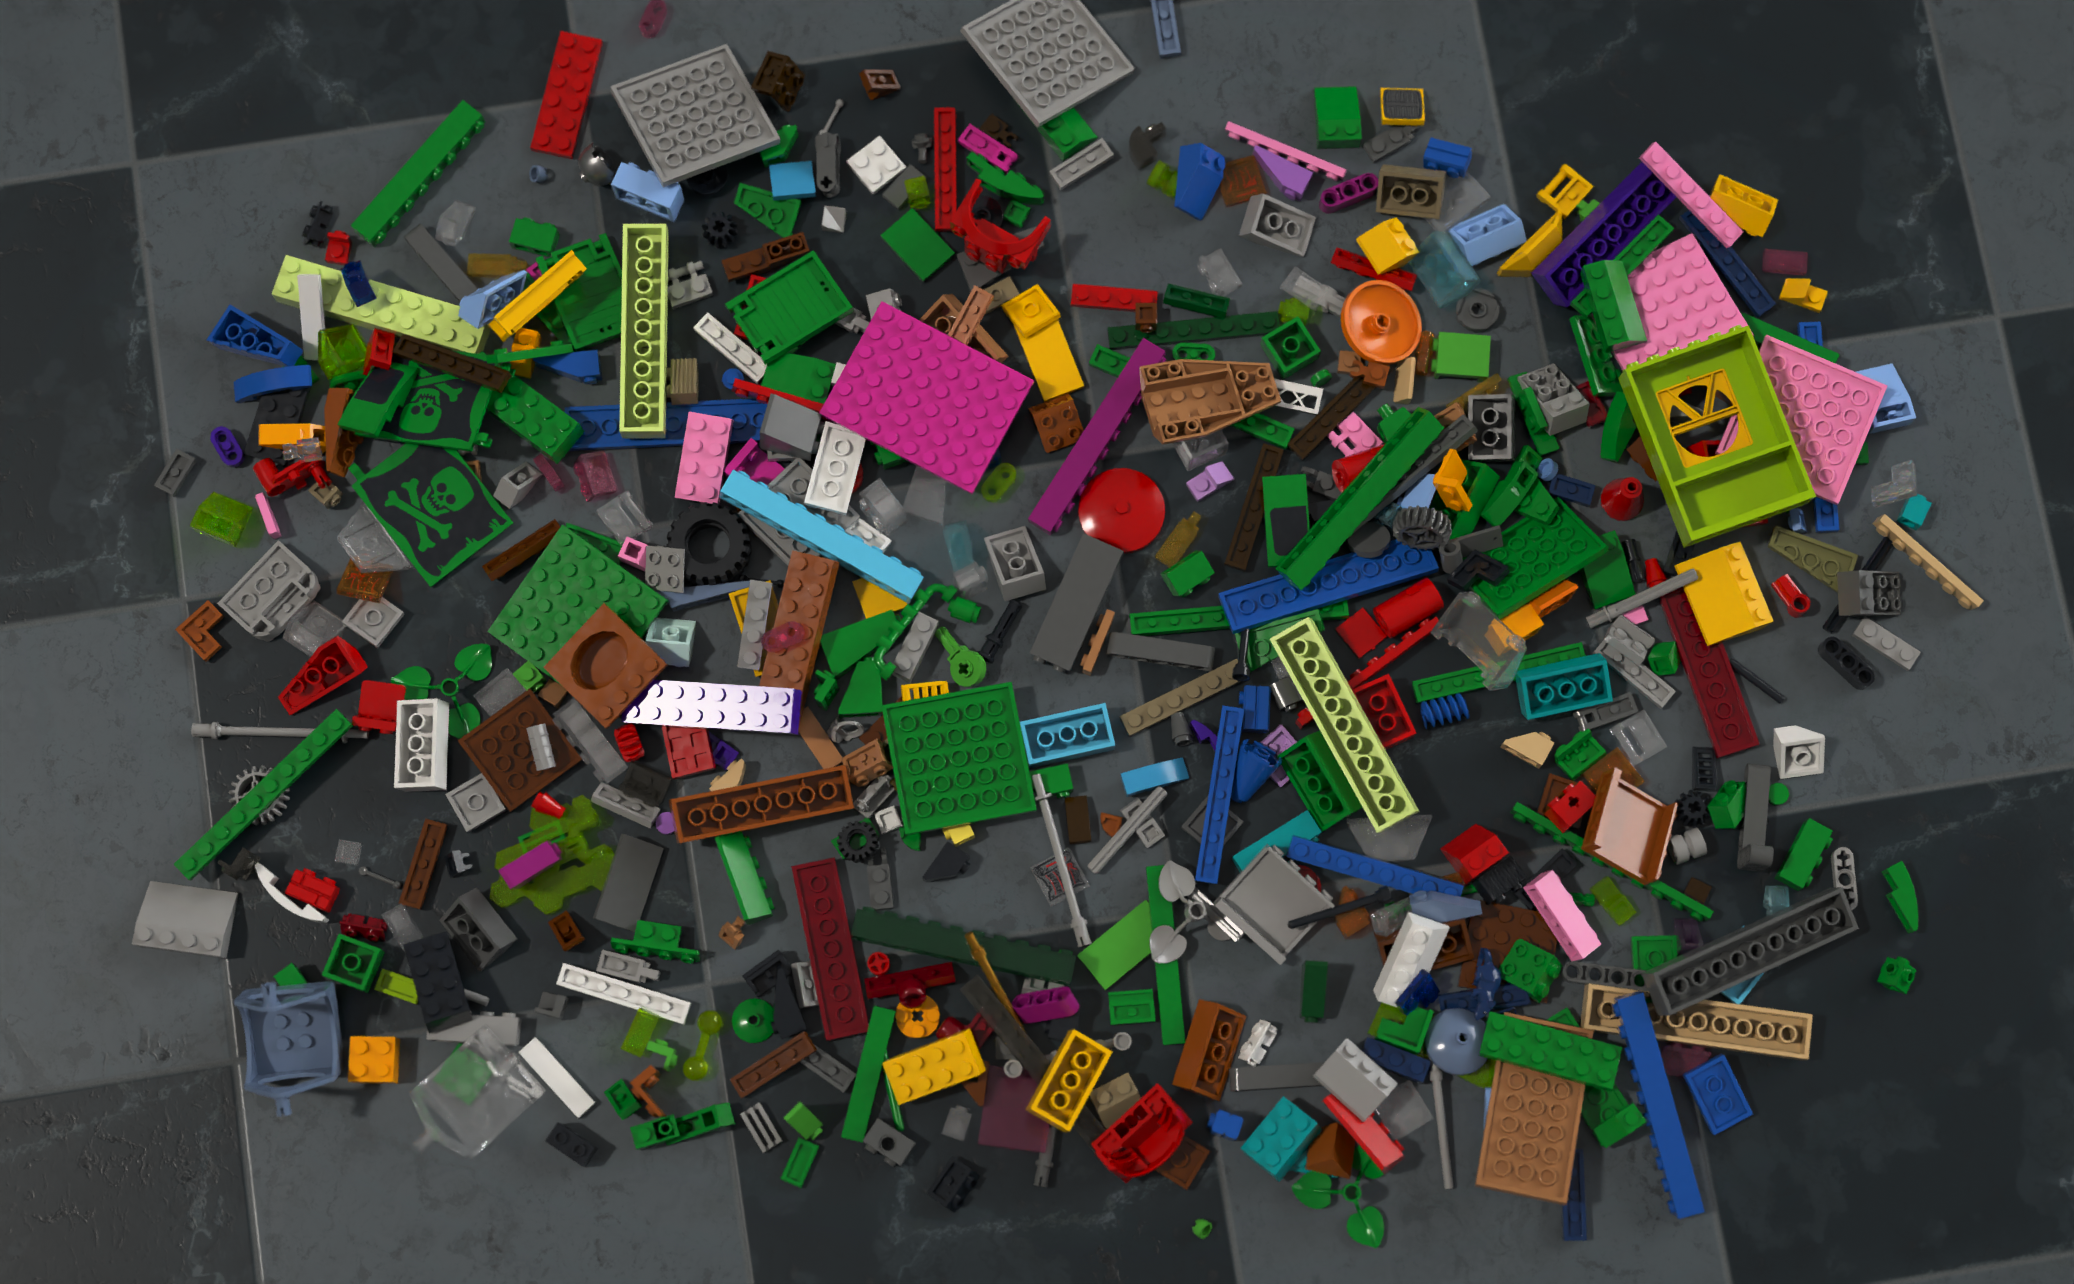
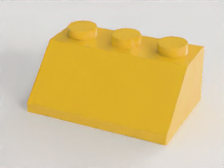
M1720 174L1709 196L1739 228L1746 230L1752 236L1763 237L1770 224L1778 199Z

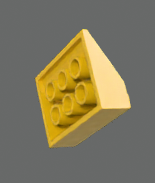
M1741 542L1723 546L1674 566L1678 575L1690 569H1695L1698 575L1696 581L1683 586L1707 646L1760 630L1774 622Z

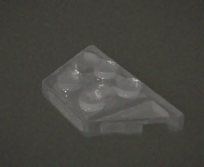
M362 502L355 515H352L349 519L348 525L338 535V541L361 573L410 569L409 562L366 504Z
M1432 814L1412 815L1382 833L1376 832L1369 818L1347 819L1346 823L1366 856L1385 862L1414 861L1431 822Z

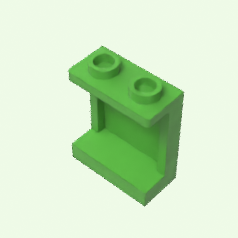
M1439 332L1437 338H1433L1432 351H1436L1435 359H1432L1431 372H1434V378L1439 379L1440 376L1476 378L1477 382L1486 383L1489 375L1491 336Z

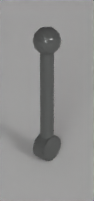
M366 867L359 869V874L362 876H371L393 885L395 889L402 887L400 881H392L370 872Z

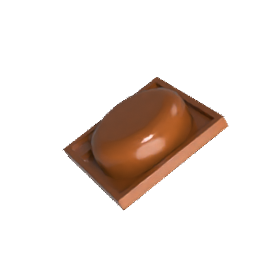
M603 603L543 668L605 729H608L668 664L607 604Z

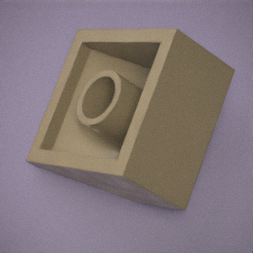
M1129 1073L1092 1090L1089 1094V1098L1105 1130L1141 1099Z

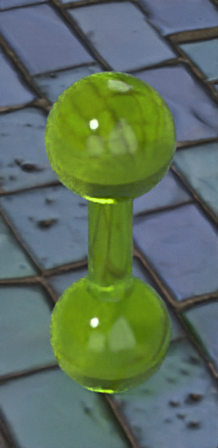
M714 1010L702 1012L697 1019L698 1029L702 1032L695 1056L689 1057L683 1064V1073L691 1081L702 1080L708 1072V1064L703 1058L710 1035L718 1033L722 1027V1018Z

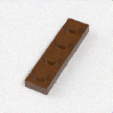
M556 519L552 520L483 565L482 567L490 580L494 581L503 577L512 568L520 566L524 560L540 553L544 547L548 546L559 530L560 525Z
M425 819L399 900L400 905L418 910L422 909L446 834L447 824Z
M806 1031L732 1077L730 1081L739 1096L743 1098L817 1049Z

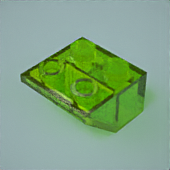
M213 492L199 505L190 527L200 534L236 547L254 508Z

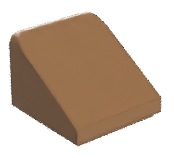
M549 679L537 696L541 700L559 708L568 691L557 682Z

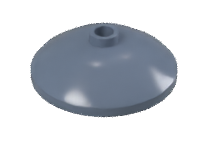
M1451 1008L1438 1013L1430 1021L1425 1035V1048L1429 1058L1439 1069L1452 1075H1467L1475 1072L1488 1059L1479 1056L1486 1027L1482 1019L1477 1021L1474 1013L1461 1008ZM1459 1035L1465 1037V1042L1460 1041Z

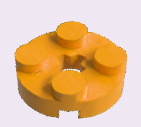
M926 995L923 1005L916 1009L906 1008L899 1003L895 1018L898 1028L904 1035L919 1039L934 1033L939 1025L940 1013L936 1002ZM914 1011L923 1012V1020L921 1022L919 1020L915 1022L912 1020L914 1017L912 1013Z

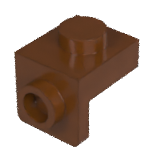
M1135 303V330H1140L1143 333L1157 330V303Z

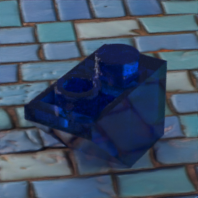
M360 260L349 262L341 268L346 287L357 307L377 299Z

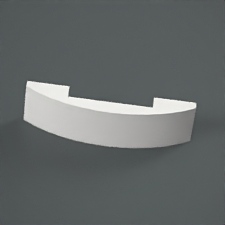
M257 862L255 868L260 881L279 904L305 919L318 923H327L329 921L328 918L310 904H307L304 909L296 905L274 886L279 878Z

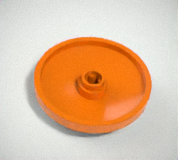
M1372 280L1359 285L1349 293L1341 309V327L1345 339L1350 347L1367 361L1382 365L1395 364L1408 357L1419 343L1422 324L1418 308L1407 292L1391 282Z

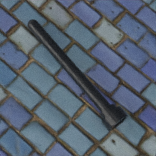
M1245 629L1241 632L1238 663L1233 668L1232 678L1237 681H1248L1250 679V669L1247 664L1250 629Z
M1387 885L1379 887L1377 891H1374L1375 894L1290 920L1288 927L1295 929L1373 903L1385 905L1392 902L1391 893Z

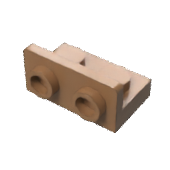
M875 739L841 758L843 765H846L849 782L858 787L867 785L870 781L885 775L893 769L892 763L886 759L882 741L879 739Z

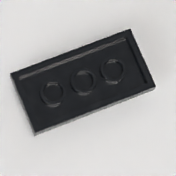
M311 387L295 391L286 389L262 395L243 454L261 460L271 458L275 464L287 467L291 451L258 446L259 425L300 424Z

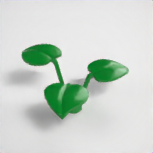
M474 644L461 650L455 658L454 665L462 674L455 679L447 678L443 680L441 685H429L431 682L430 674L419 666L406 668L398 675L392 677L391 683L406 687L405 700L427 699L428 689H441V692L446 697L452 698L456 707L449 709L448 733L453 737L461 739L480 725V714L471 703L459 706L455 696L459 691L458 681L464 678L465 675L472 681L483 680L489 675L492 669L491 648L489 644Z
M1360 1145L1354 1150L1352 1167L1359 1171L1354 1184H1346L1342 1190L1330 1189L1332 1182L1327 1174L1310 1171L1292 1185V1191L1297 1199L1310 1208L1322 1209L1327 1207L1331 1202L1330 1194H1342L1346 1201L1354 1202L1358 1213H1354L1348 1218L1346 1226L1348 1234L1358 1243L1377 1248L1380 1245L1384 1234L1383 1217L1372 1206H1368L1361 1211L1358 1202L1361 1196V1189L1358 1185L1363 1173L1367 1178L1376 1179L1381 1177L1383 1172Z

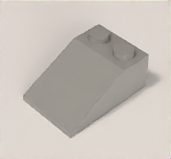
M1262 193L1250 197L1239 236L1265 247L1304 257L1316 217Z
M1025 526L984 538L1004 601L1046 590L1044 572Z

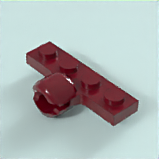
M952 962L864 979L868 999L898 994L901 1005L909 1009H916L923 1005L926 1000V988L956 982Z
M985 1002L969 1025H964L954 1017H948L937 1030L936 1036L938 1039H942L970 1028L977 1048L980 1050L1004 1014L988 1002Z

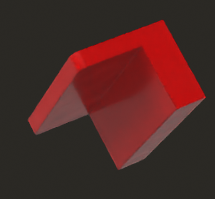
M374 328L367 344L363 375H368L371 366L389 370L395 340L394 333Z

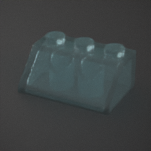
M1433 231L1417 248L1419 253L1408 262L1439 309L1467 296L1481 282V279L1449 232Z

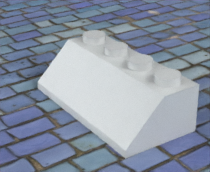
M1410 912L1407 913L1373 989L1377 1001L1397 1008L1415 1005L1450 927L1448 925Z

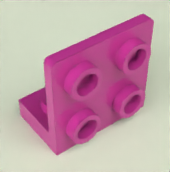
M750 438L723 471L726 478L729 477L732 470L737 472L743 471L750 476L749 479L756 483L760 481L768 485L785 468L776 461L768 462L767 454L759 448L755 440Z

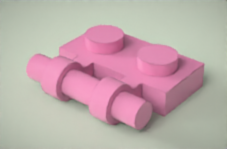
M1354 412L1337 426L1342 433L1338 436L1333 430L1327 435L1332 441L1331 444L1335 448L1338 447L1345 457L1383 444ZM1348 439L1355 448L1351 450L1344 441Z

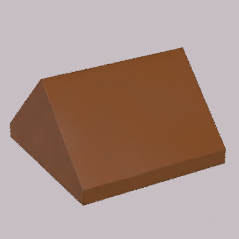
M1338 1122L1321 1127L1322 1131L1308 1148L1305 1169L1350 1179L1356 1140Z

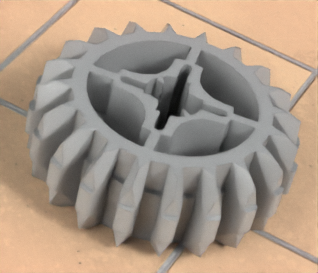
M252 766V773L247 769L243 770L245 776L242 777L238 774L236 776L240 780L238 784L236 782L231 784L236 789L229 790V794L235 796L229 799V803L236 805L249 793H244L246 787L252 783L251 791L260 782V779L269 774L273 768L266 770L265 766H261L258 771L256 766ZM289 788L269 808L264 810L252 824L258 825L260 820L263 825H266L267 818L272 822L275 821L274 814L282 816V813L278 810L280 808H287L283 801L290 800L288 796L284 795L290 791Z

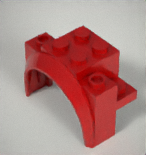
M976 178L950 221L952 232L961 238L965 236L964 243L967 257L975 262L981 261L989 270L1003 273L1008 263L1014 268L1019 269L1020 267L1025 270L1029 262H1034L1038 256V247L1051 228V219L1045 216L1030 235L1019 240L1018 237L984 218L981 220L973 218V206L983 191V188L980 187L982 181Z
M1157 1083L1091 1145L1096 1150V1155L1106 1167L1125 1183H1128L1133 1177L1145 1175L1167 1161L1180 1145L1185 1129L1193 1121Z

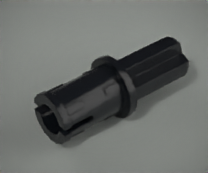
M1628 539L1621 543L1632 582L1638 583L1644 580L1640 563L1642 558L1638 555L1636 540Z

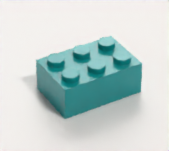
M1283 1096L1242 1145L1241 1150L1248 1158L1280 1182L1320 1134L1322 1129L1316 1121Z

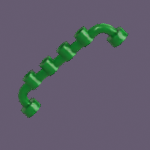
M936 583L927 587L925 591L921 588L913 597L916 602L912 606L909 604L905 606L900 613L904 617L900 622L895 619L888 628L891 631L888 637L883 634L876 643V646L879 648L874 654V662L881 671L879 676L887 681L897 668L892 662L885 664L883 656L915 618L920 609L927 603L932 594L935 592L942 593L941 599L949 603L957 593V588L953 585L947 587Z

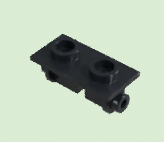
M320 201L317 206H312L309 214L312 220L310 225L306 224L302 236L305 237L303 244H306L308 241H312L311 245L314 247H319L320 244H323L327 230L321 228L320 224L329 226L334 213L332 211L333 207L328 205L321 207L323 201Z

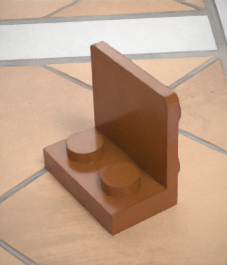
M1068 393L1028 408L1031 417L1035 421L1046 453L1076 443L1084 432L1074 401Z
M650 1065L630 1082L633 1086L631 1091L639 1100H645L648 1103L645 1108L653 1117L657 1118L659 1116L662 1118L666 1114L645 1091L646 1087L650 1089L660 1081L658 1077L661 1073L656 1067Z

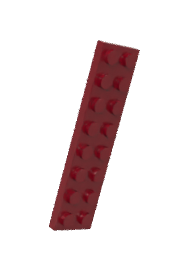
M1683 587L1659 597L1710 742L1716 753V758L1718 759L1760 745L1723 642L1707 646Z
M833 857L791 866L826 1041L867 1033L869 1022L836 859Z

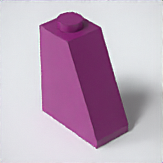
M545 841L498 871L510 889H519L561 861L560 854H562V851L556 842Z

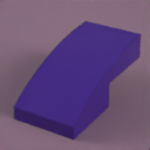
M1196 720L1191 721L1190 727L1199 743L1202 744L1208 740L1215 751L1217 736Z
M709 732L715 764L726 771V768L734 761L739 752Z

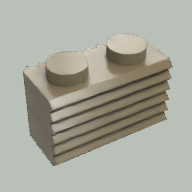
M696 358L671 360V367L667 368V380L671 381L670 385H666L667 398H671L672 405L698 404L699 370Z

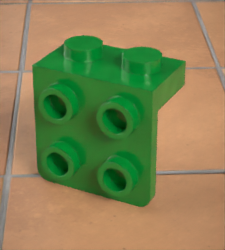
M1518 939L1498 970L1500 971L1501 979L1524 990L1533 1000L1540 1003L1547 996L1554 979L1560 975L1563 965L1554 955L1523 939Z

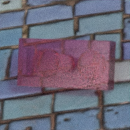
M1765 249L1763 251L1762 272L1805 275L1807 273L1808 252Z

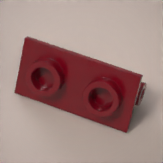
M349 913L344 915L343 920L339 923L341 933L347 937H361L372 942H385L386 940L384 931L388 929V922H385L384 919L369 917L367 924H363L365 916Z

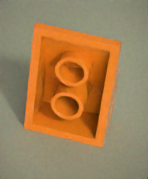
M1564 579L1529 602L1538 616L1542 618L1567 603L1578 590V586Z

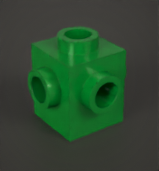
M1887 957L1884 965L1881 967V973L1877 981L1889 990L1907 994L1911 983L1914 981L1916 969L1909 965L1910 961L1905 958L1897 957L1893 959Z

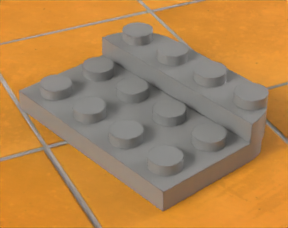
M278 540L217 604L252 636L269 642L280 635L313 601L320 590V584L315 573Z

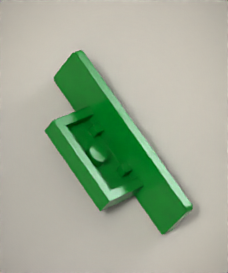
M1522 372L1507 379L1510 388L1516 397V402L1538 454L1542 456L1555 452L1559 449L1558 443L1554 435L1550 436L1544 430L1548 425L1532 387L1522 390L1517 380L1519 376L1527 374V372Z
M637 920L633 941L611 938L612 949H615L618 953L625 954L629 951L636 952L639 956L643 957L655 955L663 960L675 958L690 964L694 963V961L700 962L699 951L678 948L682 932L681 926Z

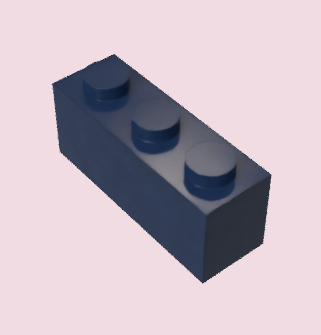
M1370 1037L1365 1038L1361 1051L1382 1070L1418 1084L1424 1082L1431 1061Z

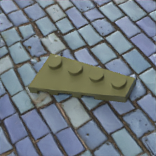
M1777 525L1773 528L1767 546L1837 593V572L1853 571L1858 558L1857 554Z

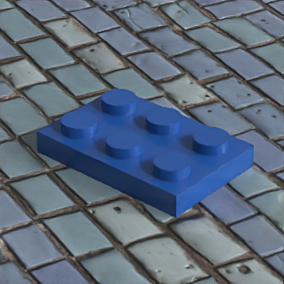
M1721 1053L1682 1074L1711 1134L1716 1135L1753 1115L1724 1054Z

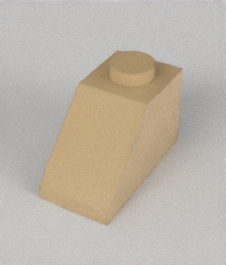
M1533 732L1506 739L1502 743L1501 748L1539 769L1543 765L1554 742L1545 733L1539 732L1538 734Z

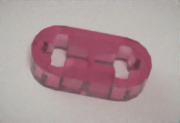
M651 0L646 7L639 23L640 32L645 38H654L659 33L667 15V7L663 0ZM660 6L662 11H657L654 16L653 8ZM651 21H653V29L646 31L645 26H649Z
M542 453L532 459L555 492L565 486Z

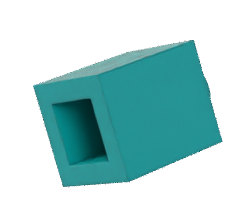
M1911 494L1906 498L1896 522L1916 531L1922 526L1932 503L1920 494Z

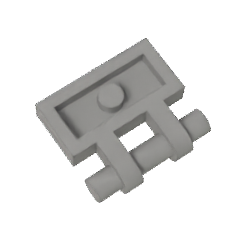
M701 261L686 263L687 266L678 269H668V281L672 280L673 285L668 286V297L673 309L713 296L706 274L697 276L696 271L704 269ZM690 274L691 279L679 283L678 277Z

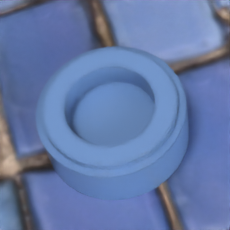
M1550 458L1541 461L1537 468L1538 477L1544 481L1552 480L1558 472V464Z

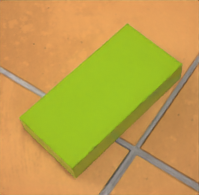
M382 969L374 990L417 1005L419 1000L413 979Z

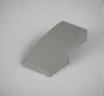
M1136 798L1120 810L1126 820L1141 806V800ZM1151 815L1135 831L1146 848H1149L1165 836Z

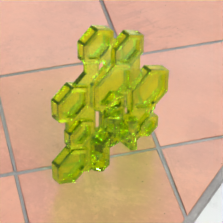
M581 795L572 800V806L568 803L563 804L562 806L566 809L560 820L556 817L535 812L536 809L532 808L529 827L535 832L530 834L529 839L497 852L495 868L500 870L545 841L568 832V837L556 842L562 851V854H560L562 860L534 878L532 881L535 883L531 885L527 883L519 889H510L500 874L498 881L491 884L490 899L501 908L517 902L518 898L526 896L533 902L536 908L549 915L562 909L564 897L585 890L586 887L593 885L602 892L614 852L606 844L591 850L589 849L583 832L599 825V816L596 810L591 807L592 802L584 795ZM575 858L586 864L580 868L573 865L559 872L560 865Z

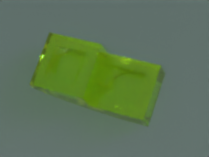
M1605 876L1589 889L1618 926L1637 913L1625 895L1619 892L1609 876Z

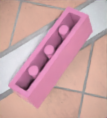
M1553 870L1541 873L1523 887L1571 961L1584 959L1601 945L1596 932L1591 929L1585 920L1584 914L1578 909L1573 901V897L1566 891L1560 877Z

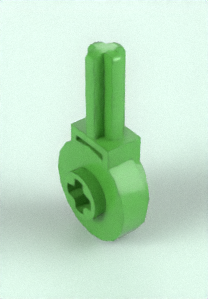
M946 627L938 628L935 631V636L950 654L947 660L951 664L950 672L953 680L958 685L964 687L976 686L981 683L986 674V663L983 657L978 652L969 650L966 645L959 646Z

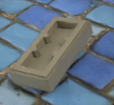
M1010 276L984 289L994 295L985 314L1001 307L1002 304L1019 295Z

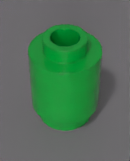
M957 596L956 600H951L948 611L951 612L950 617L970 624L971 622H977L982 607L977 606V603Z

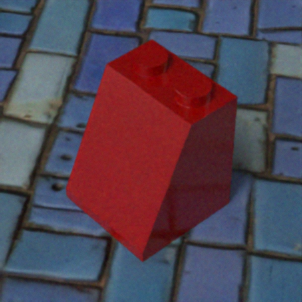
M1474 824L1440 848L1466 885L1497 864L1509 853L1496 834L1478 824Z

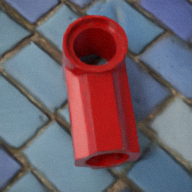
M1788 574L1781 576L1771 584L1772 588L1787 606V611L1792 617L1799 618L1807 612L1810 607V599L1801 593ZM1794 602H1800L1803 605V609L1795 608Z

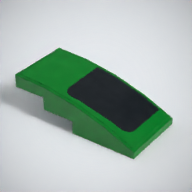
M391 362L389 370L374 366L357 388L337 425L341 429L378 438L385 421L391 422L397 406L403 407L419 369Z
M1306 474L1262 477L1268 568L1277 567L1310 530Z

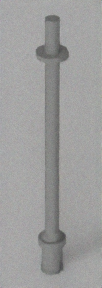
M212 722V724L193 723L191 734L192 737H211L212 739H218L221 735L307 737L315 729L221 726L218 722ZM349 729L341 737L342 742L347 743L348 738H368L369 731Z
M1036 774L1032 776L1038 796L1034 799L1040 803L1073 919L1070 927L1074 929L1078 947L1092 943L1086 926L1088 922L1080 914L1047 798L1051 797L1052 793L1046 794L1041 775Z

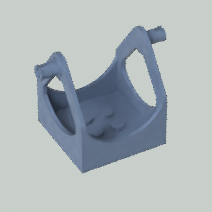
M335 981L276 986V982L261 984L262 988L245 989L234 999V1005L238 1007L242 1017L246 1038L247 1073L244 1089L275 1099L277 1116L279 1117L282 1114L284 1116L292 1114L289 1100L291 1095L333 1082L345 1069ZM319 1077L294 1086L275 1088L264 1085V1083L283 1079Z

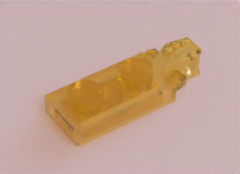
M468 254L467 275L469 277H503L522 270L526 271L528 268L527 261H517V257H513L511 254Z
M1497 373L1447 404L1446 408L1458 402L1464 411V406L1468 404V395H1482L1485 392L1489 395L1499 388L1498 384L1502 381L1501 377Z
M1194 511L1188 520L1183 518L1181 522L1179 521L1155 555V558L1168 567L1177 563L1197 536L1199 528L1196 525L1201 519V515Z

